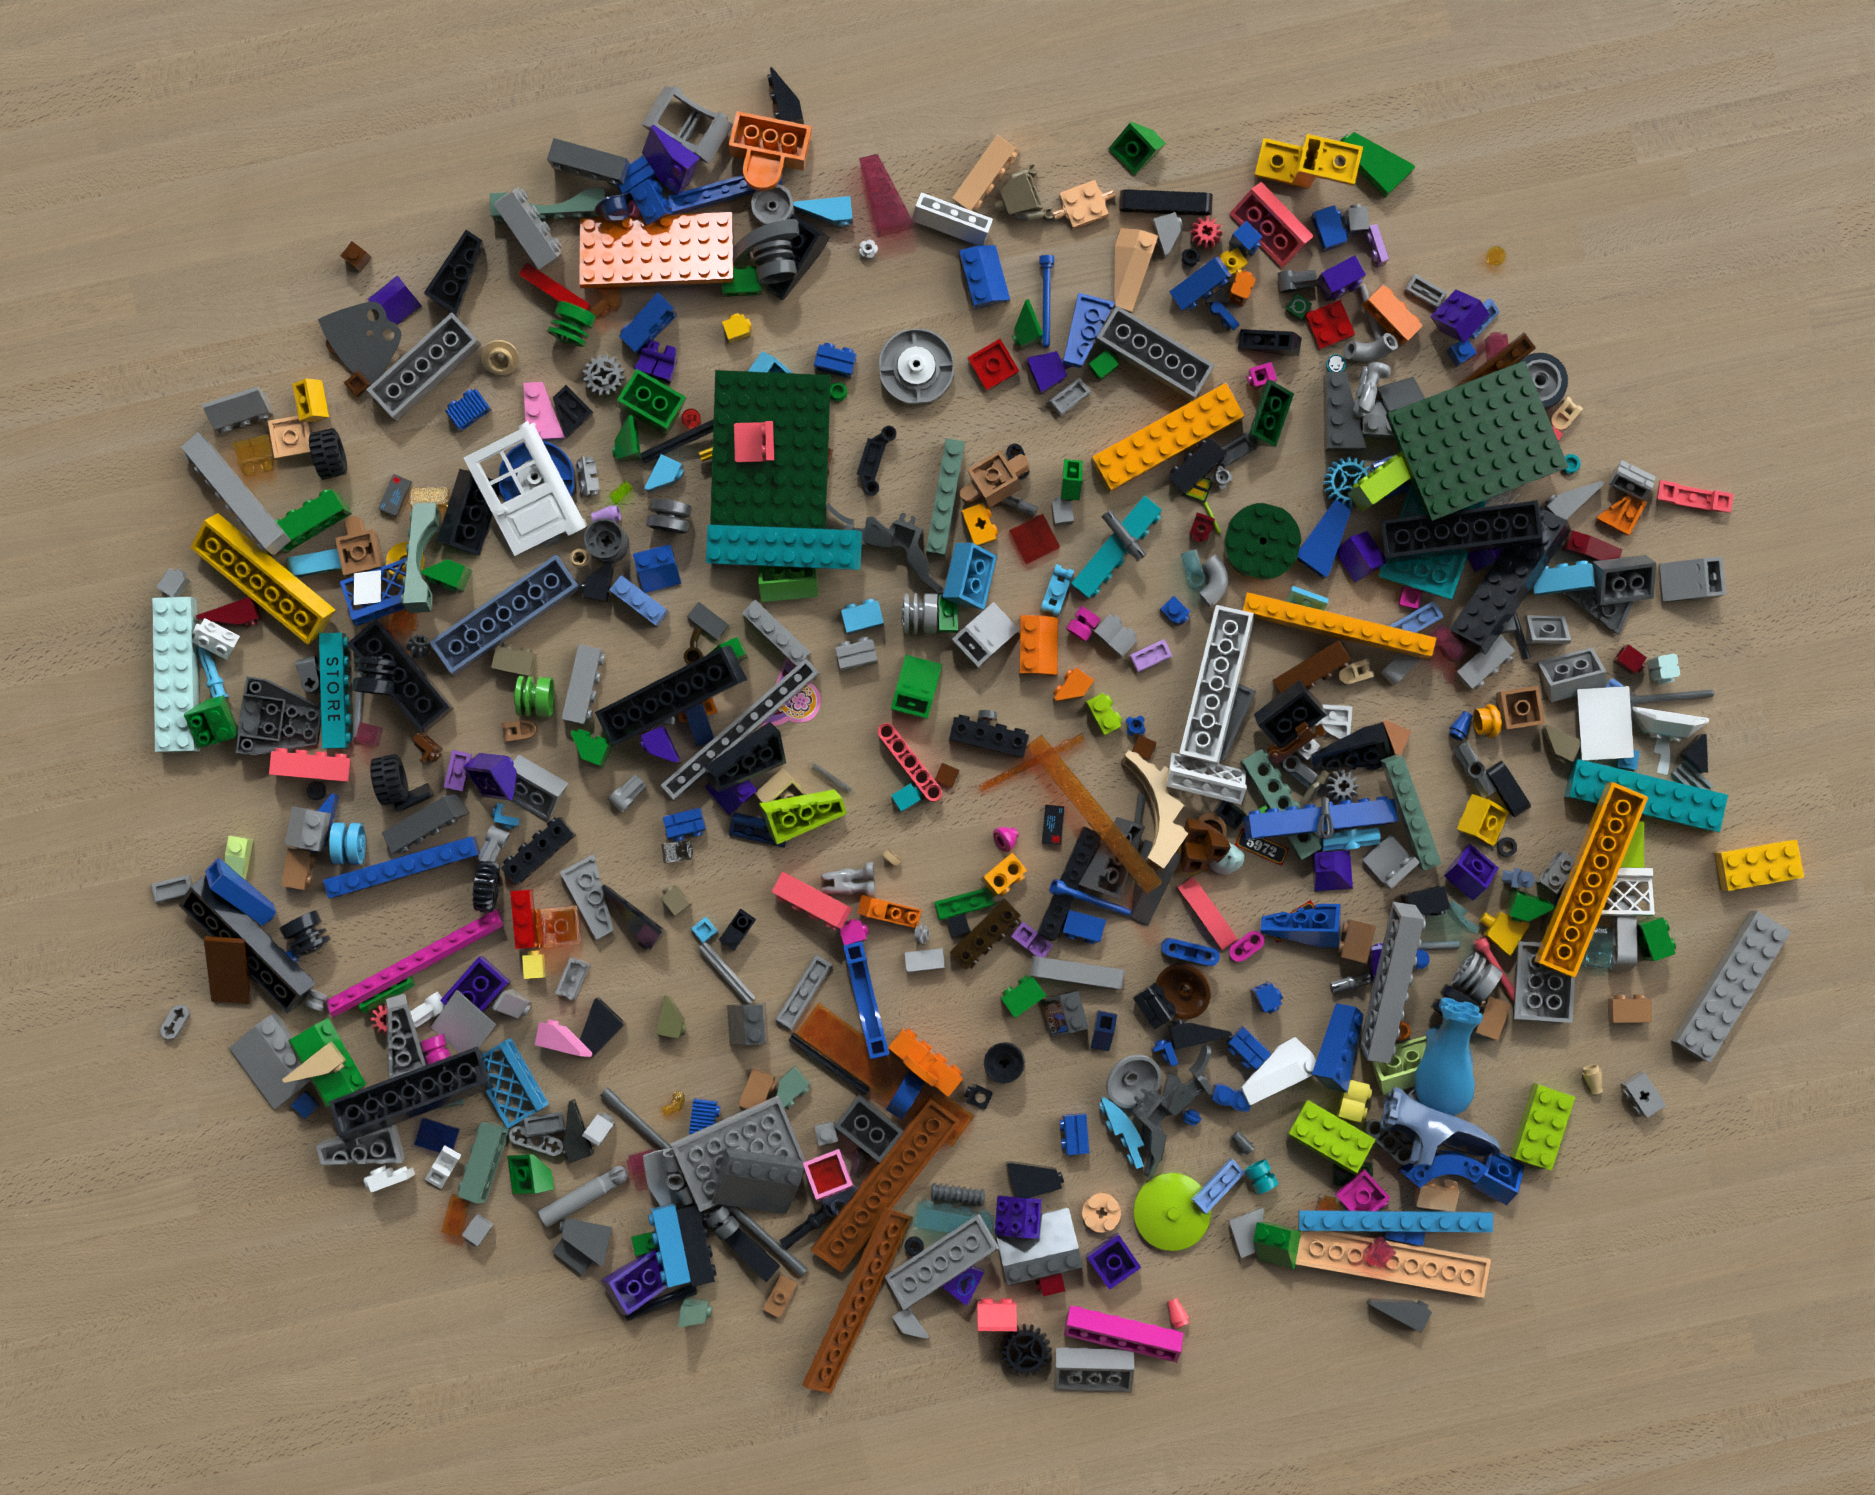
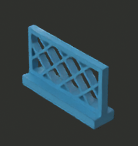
M512 1038L483 1053L484 1060L488 1061L487 1069L489 1075L498 1078L496 1088L493 1087L486 1090V1093L507 1128L549 1105ZM498 1049L504 1055L502 1062L493 1060L494 1052ZM492 1063L501 1065L499 1075L490 1073ZM504 1067L512 1069V1079L502 1076ZM501 1079L511 1082L509 1092L499 1089ZM514 1083L521 1085L523 1088L522 1095L512 1093ZM498 1092L508 1095L505 1105L498 1102ZM511 1096L520 1099L518 1108L509 1106ZM523 1101H530L534 1109L531 1111L522 1110ZM508 1109L517 1112L516 1119L511 1123L506 1116Z

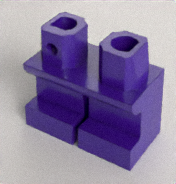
M649 340L646 348H642L635 370L638 369L651 377L654 376L656 379L671 383L677 364V349L666 345L664 354L658 353L660 343Z

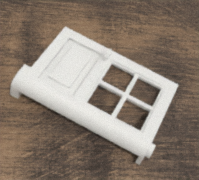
M528 421L519 425L518 431L464 457L514 556L564 531L569 536L588 526L585 519H582L535 428L536 424H529ZM524 441L533 460L513 470L504 450ZM500 453L509 472L489 482L480 462ZM536 464L545 483L525 492L515 473ZM512 476L521 495L501 504L491 485Z

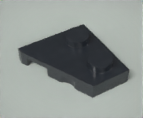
M567 385L553 397L564 435L567 438L594 413Z

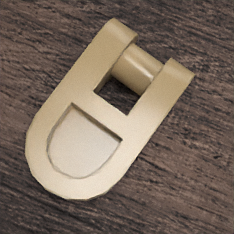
M1568 396L1553 413L1550 423L1559 431L1564 430L1583 408L1580 405H1575ZM1566 408L1572 411L1570 415L1564 411Z
M1369 659L1352 663L1346 668L1339 670L1338 678L1340 682L1347 685L1374 677L1373 671H1370L1368 665L1370 664ZM1358 667L1362 668L1363 674H1358Z

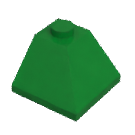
M1130 122L1108 149L1135 176L1160 152L1166 143L1154 130Z
M1029 299L1024 302L1014 328V335H1012L1015 346L1019 345L1020 350L1042 342L1043 332Z
M632 415L627 417L614 440L615 446H612L613 457H616L618 462L641 459L637 421Z
M1513 888L1510 889L1507 913L1511 916L1510 919L1522 923V920L1529 922L1554 909V905L1546 899Z
M535 1155L507 1156L512 1194H536L554 1189L551 1169Z

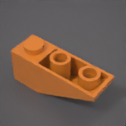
M862 895L857 914L916 928L922 910Z

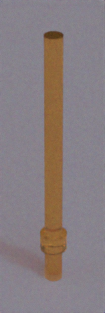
M1082 733L1069 740L1067 738L1061 741V744L979 785L982 791L1064 750L1065 752L1071 750L1072 746L1084 741L1085 738Z

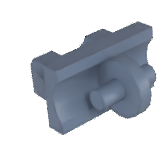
M1514 868V872L1503 870L1502 882L1510 883L1513 888L1521 889V887L1530 888L1535 882V877L1531 872H1523L1520 868Z

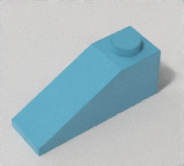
M850 196L793 202L796 211L832 225L847 227L853 223Z

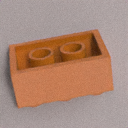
M1020 615L1019 674L1057 675L1058 618Z

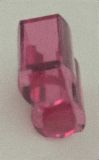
M1443 625L1435 626L1427 634V636L1436 638L1434 647L1440 649L1442 655L1451 662L1458 661L1467 652L1465 644L1459 639L1453 638L1450 630Z

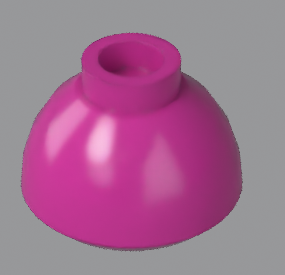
M998 827L994 829L993 838L997 846L1004 852H1010L1016 844V838L1019 837L1018 831L1014 827Z

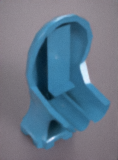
M1441 998L1439 1007L1443 1014L1441 1027L1437 1025L1426 1032L1427 1044L1424 1055L1415 1071V1091L1419 1103L1455 1116L1465 1112L1474 1099L1475 1080L1473 1076V1057L1469 1041L1472 1031L1481 1023L1483 1016L1479 1013V1007L1472 1003H1461L1451 998Z

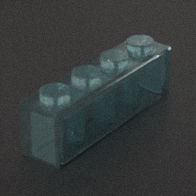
M922 1199V1202L918 1201L914 1227L951 1233L976 1215H980L990 1233L992 1232L994 1215L990 1214L991 1211L979 1209V1212L971 1211L972 1208L967 1206H960V1209L953 1208V1204L941 1202V1205L933 1204L934 1201Z

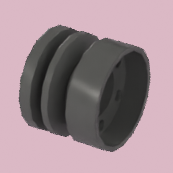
M770 241L752 249V255L755 257L754 263L761 265L756 269L760 284L785 282L798 275L795 261L788 260L793 256V252L790 250L792 248L790 241Z
M598 519L586 528L584 544L586 549L598 561L606 564L609 562L616 563L627 554L629 538L615 521ZM610 539L612 541V544H608L607 547L605 545V542H608Z

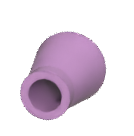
M610 505L597 512H593L592 521L610 519L617 523V521L621 520L619 506Z

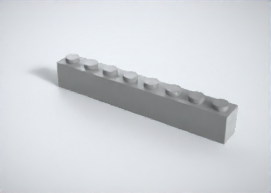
M197 432L181 447L186 453L184 457L191 464L194 462L196 465L194 469L201 476L204 475L206 477L204 481L210 488L217 490L215 492L216 496L221 501L225 500L227 502L226 508L232 514H237L236 520L243 527L247 526L248 530L246 532L254 540L257 539L259 541L257 545L263 552L266 553L268 551L275 555L291 541L203 435Z

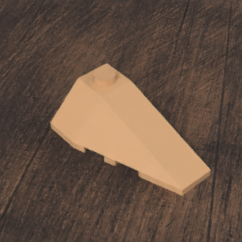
M1120 229L1114 247L1115 307L1119 306L1126 311H1133L1158 238L1157 235L1137 229Z

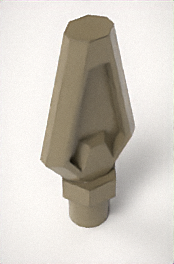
M1323 770L1316 777V781L1310 785L1299 803L1302 809H1304V805H1308L1320 792L1322 785L1326 784V779L1330 775L1329 772Z

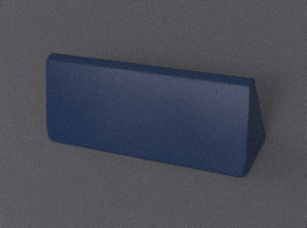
M734 812L729 835L785 848L786 841L777 845L772 839L763 818Z

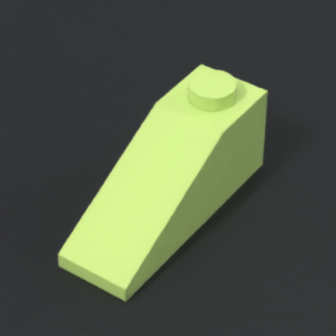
M228 836L225 863L246 880L254 839Z

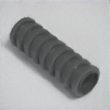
M936 1183L932 1184L931 1200L936 1198L937 1201L943 1199L944 1202L949 1200L951 1203L952 1201H955V1203L961 1202V1204L966 1202L967 1205L973 1203L974 1206L979 1204L981 1207L984 1204V1189L979 1191L978 1188L972 1190L971 1187L966 1189V1187L960 1188V1186L954 1187V1185L949 1187L948 1184L942 1186V1183L936 1185Z

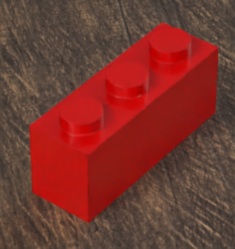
M533 889L510 891L515 949L538 947Z

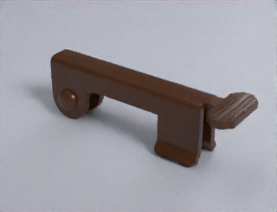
M1303 722L1295 728L1299 736L1296 740L1284 748H1278L1273 745L1267 749L1269 759L1275 765H1278L1318 735L1323 737L1326 734L1323 725H1317V731L1314 732L1306 722Z

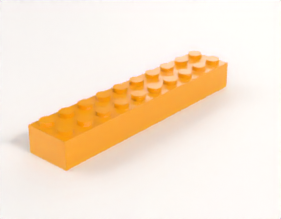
M1614 782L1606 783L1534 962L1569 977H1576L1648 800L1647 796Z

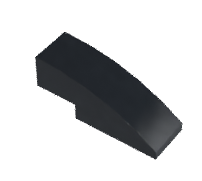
M740 1227L725 1239L728 1245L765 1282L780 1268V1265L766 1253V1250Z

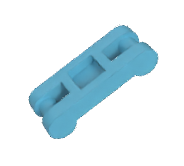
M1056 564L1040 611H1048L1053 613V616L1058 617L1074 570H1066ZM1058 575L1066 577L1064 582L1057 580ZM1049 600L1057 601L1056 606L1048 604Z

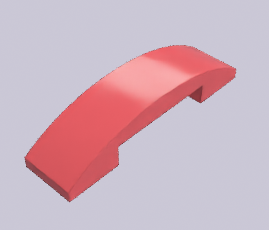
M1659 480L1656 499L1689 508L1731 513L1734 494L1717 490H1703L1682 486L1679 483Z
M1193 876L1177 887L1221 950L1237 940L1225 919Z

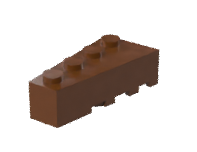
M1339 639L1272 681L1280 694L1298 680L1308 689H1311L1317 685L1315 681L1322 678L1324 681L1333 675V670L1337 668L1342 670L1349 666L1348 661L1352 659V656L1343 641Z

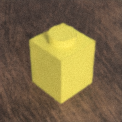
M539 950L527 951V955L522 956L524 979L546 977L545 955L539 954Z

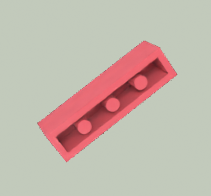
M276 748V751H271L269 775L348 782L350 758H346L347 754L335 753V757H329L326 752H315V755H307L305 750L287 753L288 749Z
M785 872L781 873L772 890V893L777 895V900L785 904L787 901L793 903L792 908L800 912L803 909L808 911L809 917L817 921L819 918L826 921L824 925L832 929L836 927L842 929L852 910L851 907Z

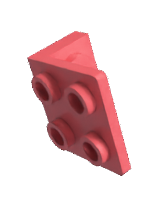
M773 421L734 424L736 462L774 461Z

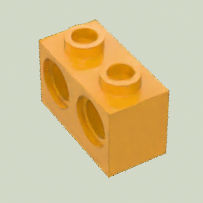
M1011 853L980 880L994 897L998 894L1003 896L1010 890V884L1013 882L1017 884L1025 877L1023 873L1027 870L1017 857ZM1008 866L1015 867V875H1011L1008 872ZM994 878H999L1002 881L1001 887L994 885Z

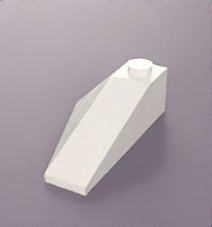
M1296 1037L1280 1044L1274 1053L1263 1062L1264 1064L1241 1086L1248 1105H1252L1312 1076L1316 1063L1313 1053Z

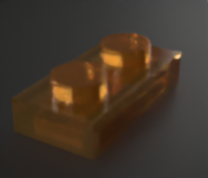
M451 1194L441 1230L442 1233L457 1237L461 1236L470 1201L458 1197L456 1194Z

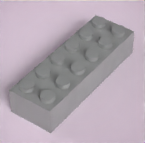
M1119 306L1115 307L1096 339L1097 344L1191 401L1195 399L1215 366Z
M451 312L366 390L393 419L398 421L481 346V343Z

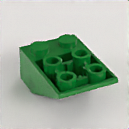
M905 654L891 710L928 720L942 664Z

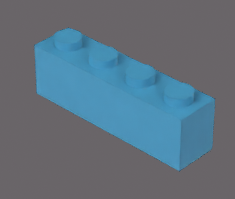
M668 1204L651 1208L648 1220L650 1226L654 1227L655 1233L652 1234V1240L654 1245H657L659 1251L656 1253L657 1263L662 1266V1271L660 1272L661 1282L665 1283L667 1287L691 1282L675 1205Z

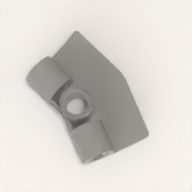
M673 1148L654 1151L643 1156L647 1186L660 1206L676 1205L680 1201L683 1205H688L695 1201Z

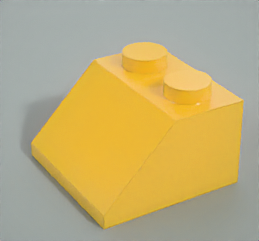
M1472 794L1466 804L1463 816L1459 820L1457 830L1486 844L1495 846L1509 811L1489 799Z

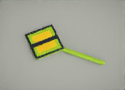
M1205 477L1188 494L1182 495L1203 502L1209 517L1214 518L1206 501L1213 482ZM1215 520L1214 527L1217 533L1221 534L1219 526Z

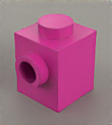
M852 919L846 921V925L842 929L839 928L844 945L867 941L866 936L869 935L867 925L862 924L861 920Z

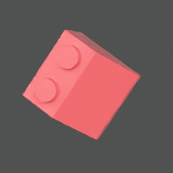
M981 1298V1301H977V1330L1017 1331L1016 1301H1012V1298H1001V1301H993V1298Z

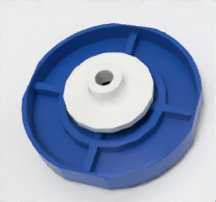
M543 441L572 497L575 490V469L571 460L559 447ZM525 443L515 446L506 455L513 470L533 460ZM504 460L499 468V477L509 472ZM536 464L515 473L525 492L545 483ZM512 476L499 481V489L506 502L521 495Z

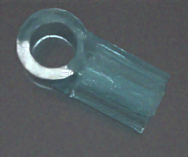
M1197 550L1184 552L1181 554L1187 576V583L1192 589H1200L1204 585L1205 574L1202 570ZM1197 575L1201 577L1202 581L1199 584H1195L1192 582L1191 577Z

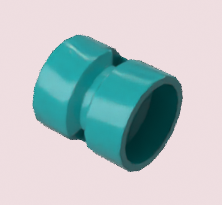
M1267 1159L1257 1161L1244 1170L1248 1179L1253 1181L1252 1186L1257 1195L1263 1194L1279 1184L1274 1173H1270L1271 1167Z

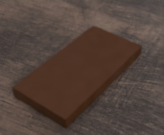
M205 936L204 947L211 1001L250 1004L251 992L245 939Z

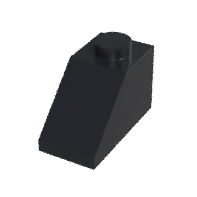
M607 563L586 578V582H582L581 593H583L584 598L608 603L615 568L613 563Z

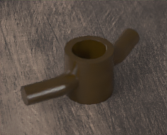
M695 627L690 639V648L684 653V661L688 665L692 663V661L688 660L689 654L698 652L699 659L704 657V654L698 649L697 645L701 629Z

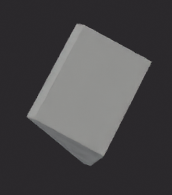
M1526 616L1527 645L1565 646L1571 643L1565 616Z

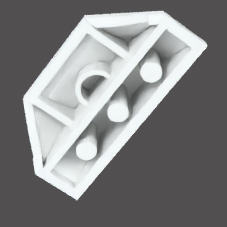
M1631 707V717L1643 733L1650 734V738L1661 739L1662 736L1669 737L1668 740L1680 742L1681 739L1688 738L1709 722V718Z

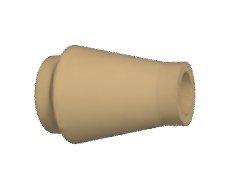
M576 549L571 553L570 561L573 566L582 568L588 564L589 555L584 549ZM584 557L583 562L580 563L579 559Z
M1597 1064L1585 1066L1582 1074L1591 1093H1602V1069Z

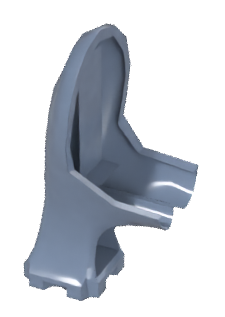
M1394 1087L1391 1092L1387 1093L1379 1125L1380 1130L1386 1132L1389 1130L1402 1131L1410 1138L1413 1146L1410 1163L1413 1164L1412 1168L1417 1164L1432 1165L1436 1150L1441 1145L1475 1156H1495L1500 1154L1501 1147L1497 1139L1487 1134L1477 1125L1462 1118L1429 1108L1409 1097L1401 1088ZM1465 1145L1468 1151H1461L1460 1147Z

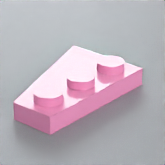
M523 383L525 422L528 421L529 424H536L535 428L542 440L565 439L544 383Z

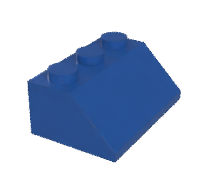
M996 245L974 246L959 250V257L973 310L1010 301Z

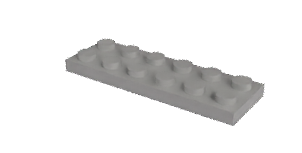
M976 1215L885 1275V1278L903 1310H907L998 1250L999 1247L981 1216Z

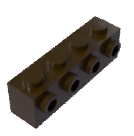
M1003 899L950 953L965 969L968 966L972 969L979 962L977 958L982 953L986 955L993 948L991 944L995 940L1001 941L1007 935L1005 931L1009 927L1013 929L1021 921L1019 919L1021 915L1006 899Z

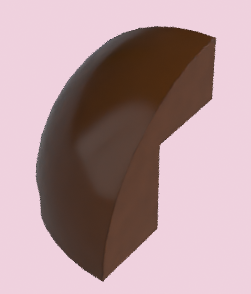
M1187 818L1184 829L1188 835L1181 843L1183 872H1198L1205 870L1206 866L1214 861L1220 862L1231 848L1228 840L1211 825Z

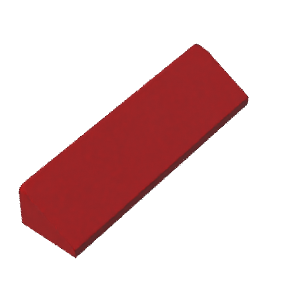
M525 263L519 272L521 277L557 301L568 302L591 311L592 308L589 303L529 263Z

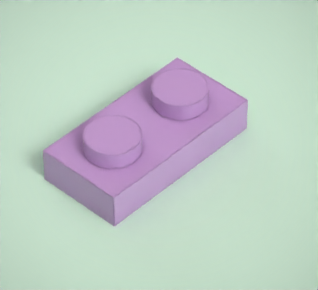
M1371 225L1366 233V239L1368 244L1371 243L1373 251L1371 253L1374 262L1377 261L1378 266L1386 264L1389 258L1378 225Z

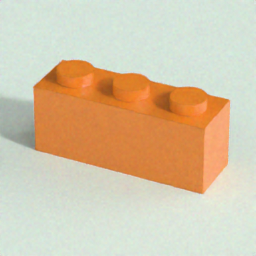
M1384 285L1378 288L1362 304L1381 326L1396 338L1401 346L1423 326L1418 317L1412 315L1407 310L1406 305L1399 301L1393 295L1392 290Z

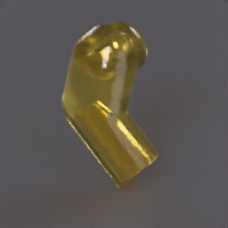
M681 1091L673 1093L671 1104L661 1107L664 1116L682 1109L685 1101L684 1093Z

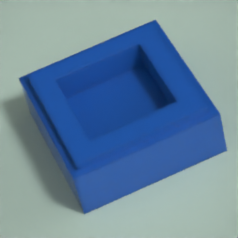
M305 1091L291 1106L306 1119L320 1104Z

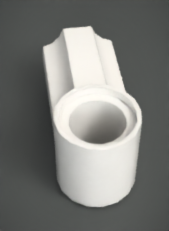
M439 992L434 993L425 999L423 1004L410 1011L416 1028L433 1016H438L446 1006L440 1001L442 997Z

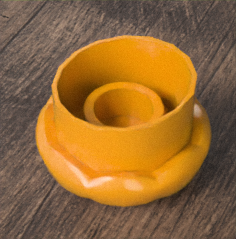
M1487 704L1484 708L1474 709L1473 723L1477 734L1494 738L1500 733L1502 725L1501 713L1495 705Z

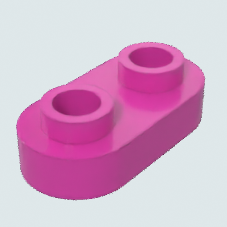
M1250 931L1230 946L1229 956L1231 959L1241 962L1250 957L1263 946V935L1258 931ZM1252 937L1257 938V942L1255 944H1252L1250 942V939ZM1237 948H1240L1242 950V953L1239 956L1235 954V950Z

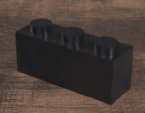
M1211 437L1208 440L1206 438L1198 444L1199 449L1195 453L1191 451L1183 459L1185 462L1180 467L1176 465L1169 472L1171 474L1169 479L1184 495L1188 494L1227 457V453Z

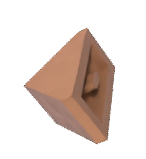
M1388 720L1380 722L1383 723L1392 756L1396 754L1401 755L1411 731Z

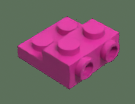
M1364 1168L1335 1194L1350 1211H1377L1379 1208L1383 1209L1390 1199V1196Z

